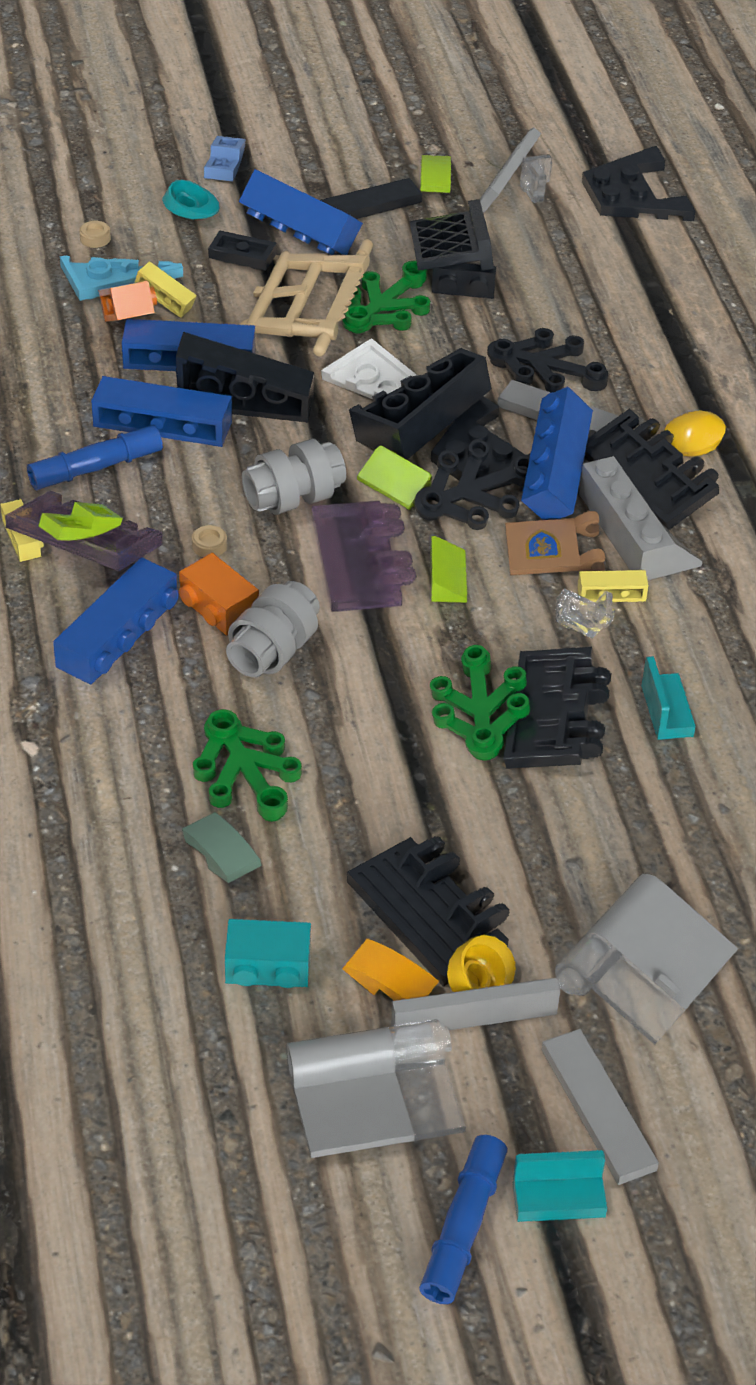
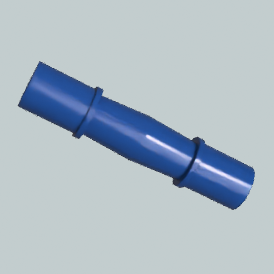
M155 425L125 434L119 433L117 438L90 444L67 454L59 452L56 456L27 464L28 478L36 491L65 481L70 482L73 480V477L99 471L122 461L130 463L133 459L161 451L163 449L162 438Z
M479 1135L474 1139L464 1169L459 1173L457 1179L459 1187L448 1209L440 1238L432 1245V1254L419 1287L421 1294L432 1302L438 1304L452 1303L465 1268L470 1264L472 1258L470 1249L482 1224L489 1197L496 1192V1182L508 1152L505 1143L494 1136Z

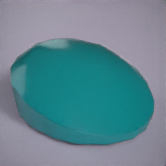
M175 180L172 182L162 198L163 204L169 211L179 217L190 220L212 217L220 209L219 201L210 191L188 180Z

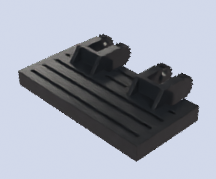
M629 408L588 437L584 458L588 462L614 456L657 519L670 530L719 494V485L716 483L719 474L711 468L698 475L705 466L702 458L694 456V458L684 463L683 454L671 445L674 440L673 434L669 430H664L654 436L659 431V422L654 418H650L639 425V416Z
M592 647L520 651L518 667L525 670L527 685L524 689L516 691L514 694L522 693L529 698L530 713L526 717L518 719L508 729L503 758L506 769L581 765L582 759H594L601 756L603 744L600 739H603V736H605V727L601 721L587 720L588 706L607 702L610 690L606 685L611 683L612 673L607 668L593 667L595 657Z
M439 836L431 837L430 840L427 839L420 844H417L409 837L347 871V883L444 987L449 984L447 971L450 958L456 949L469 939L488 933V936L498 938L508 947L509 939L498 928H495L507 920L510 909L505 904L499 903L474 916L494 900V893L488 887H483L466 895L449 876L446 877L458 868L460 858L454 852L440 856L446 845Z

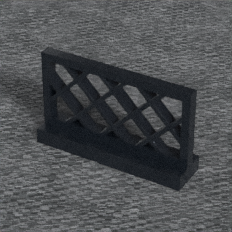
M480 199L468 201L469 211L409 221L418 271L473 261H480L482 271L494 269L491 242Z

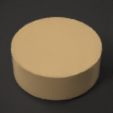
M89 221L80 227V241L87 247H103L111 240L110 227L102 221Z
M206 525L196 529L192 534L193 551L200 557H205L210 553H214L217 557L222 555L227 549L226 532L220 527Z

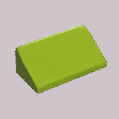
M380 445L357 475V480L410 510L414 507L416 494L423 488L431 487L432 475Z
M431 536V602L467 603L465 550L439 537Z

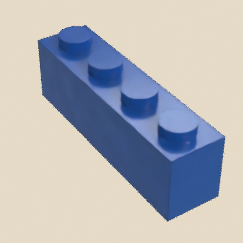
M254 169L239 200L241 204L248 207L247 214L260 221H263L264 217L271 219L269 225L284 233L290 228L295 231L293 237L306 244H310L311 240L319 243L317 249L329 255H334L335 251L342 255H347L363 224L351 215Z
M126 319L122 338L123 369L176 371V354L183 332L254 354L256 352L255 325Z
M102 376L91 400L93 427L131 432L155 425L162 438L223 447L232 424V396Z
M569 387L549 393L542 398L521 501L542 520L561 519L573 514L593 410Z
M141 557L53 641L56 668L92 685L102 674H106L110 670L112 664L124 652H128L133 647L135 641L145 631L152 629L156 620L162 614L175 606L179 596L177 574Z

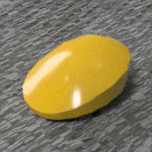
M699 410L687 412L674 418L666 425L664 430H669L674 436L671 445L680 451L683 456L689 457L707 454L715 450L725 434L726 425L718 415Z
M481 935L471 938L458 947L450 958L447 971L448 983L452 992L512 984L516 971L515 959L507 945L496 937Z

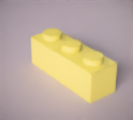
M149 261L138 271L134 283L148 281L149 287H154L157 301L175 315L182 318L192 309L197 295Z
M21 499L0 504L2 521L19 561L22 562L41 557L40 548L44 547L43 540L40 534L37 535L35 521L30 520L31 513L29 507H25Z
M646 570L579 571L578 593L580 603L644 602L647 599L649 585Z

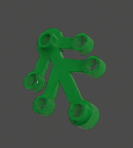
M415 260L404 263L402 266V278L382 294L380 292V275L373 271L365 272L361 286L367 291L370 303L367 306L360 304L361 289L357 287V291L353 293L354 298L350 300L351 305L348 306V311L344 313L345 318L342 319L343 327L356 334L368 331L374 325L392 324L399 331L410 329L412 315L405 310L411 309L412 313L419 316L427 315L430 312V299L423 295L413 298H396L409 288L417 289L422 287L423 283L427 280V269L418 271ZM399 310L395 313L378 314L380 311Z
M472 645L465 649L461 657L463 672L471 680L472 699L453 689L450 678L446 676L435 677L430 682L431 695L433 699L447 703L436 705L432 709V716L437 727L447 728L466 739V748L473 757L478 760H491L500 753L504 742L502 735L518 719L524 718L530 713L529 698L522 693L514 694L516 691L526 687V672L518 666L506 669L503 675L504 682L487 697L485 676L492 669L490 653L483 646ZM507 700L508 710L490 724V716ZM454 707L473 717L475 726L455 717Z
M220 709L212 712L204 724V733L209 740L201 756L193 761L194 778L201 782L211 781L216 776L215 760L223 746H225L230 755L217 782L209 787L210 804L217 808H224L231 804L232 786L241 771L257 797V812L259 815L271 822L280 820L288 810V795L284 789L278 786H269L258 767L277 771L281 780L292 783L301 778V761L295 757H280L285 751V737L283 734L276 731L265 732L242 726L237 715L230 710ZM241 741L262 745L263 752L245 748ZM222 793V794H225V795H224V796H217L216 794Z

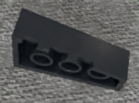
M183 332L176 354L177 388L232 396V414L308 423L314 400L313 371Z
M459 348L427 366V373L416 376L410 375L401 380L400 388L389 394L383 390L372 396L373 402L363 408L359 404L350 408L349 413L356 442L373 449H377L381 445L408 460L492 389L486 357Z

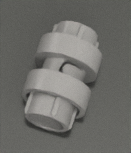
M315 439L292 444L289 448V457L280 449L257 455L254 465L248 466L242 472L243 490L250 506L259 512L269 509L275 515L296 509L299 506L300 496L308 504L331 498L334 488L340 487L341 483H344L346 480V466L338 447L331 442L320 444Z
M287 581L284 585L273 584L268 586L253 602L252 607L246 609L229 628L228 637L230 643L226 647V654L234 668L249 677H260L263 673L274 674L280 671L294 656L296 649L301 648L318 628L317 614L320 605L316 595L307 586L295 581Z

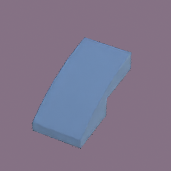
M216 136L211 144L210 158L204 166V178L233 182L242 160L246 139Z

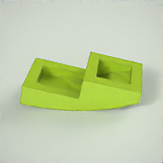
M422 155L420 191L450 193L451 156Z
M75 502L71 515L42 513L38 526L57 540H80L103 534L120 526L123 518L103 504Z

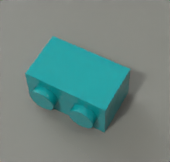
M229 919L225 950V984H238L241 986L267 985L283 988L308 987L311 923Z

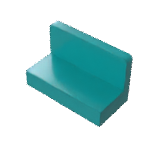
M654 656L646 657L641 687L657 740L694 737L696 726L679 673L659 675Z
M604 1151L516 1155L512 1185L517 1222L606 1218L607 1202L603 1183Z

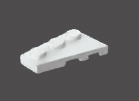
M372 338L321 370L322 380L373 399L372 396L383 390L389 394L401 387V380L410 375L416 376L413 371Z

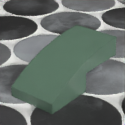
M216 812L182 828L185 842L205 855L208 869L227 883L262 866L260 858L247 841Z

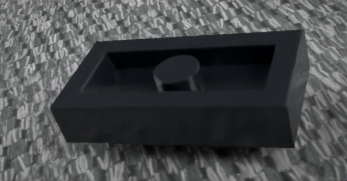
M219 230L208 248L210 259L265 271L277 254L276 242Z
M469 263L433 268L432 293L494 299L497 266H494V269L483 271L481 265Z

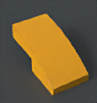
M368 938L342 968L371 994L375 995L380 989L393 1001L428 996L439 982V980L410 959Z

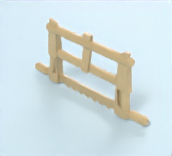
M369 239L363 240L356 255H328L327 253L291 254L288 251L275 255L273 259L275 266L265 287L256 286L253 292L254 297H259L249 319L242 321L239 325H255V333L318 338L313 352L318 357L323 356L330 341L336 340L338 322L345 318L344 313L348 311L347 306L351 305L350 300L354 298L353 293L357 291L356 286L360 284L359 280L363 278V274L369 266V255L373 248L372 241ZM287 269L308 270L301 285L278 287ZM320 272L346 273L325 320L299 318ZM296 295L285 318L264 317L273 298Z

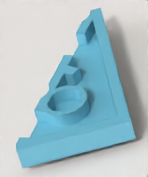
M60 256V266L79 301L98 297V290L134 283L138 271L143 267L139 266V260L91 257L88 263L70 262V256ZM159 261L158 267L172 278L184 277L181 263Z

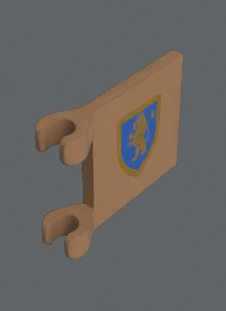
M588 511L575 518L505 523L510 575L568 571H605L603 563L605 561L604 551L593 549L579 556L576 535L578 533L587 537L597 536L599 534V514L595 511Z

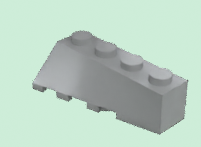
M614 456L583 464L579 495L590 511H595L599 514V525L630 570H646L647 580H652L702 566V561L679 542L657 519Z

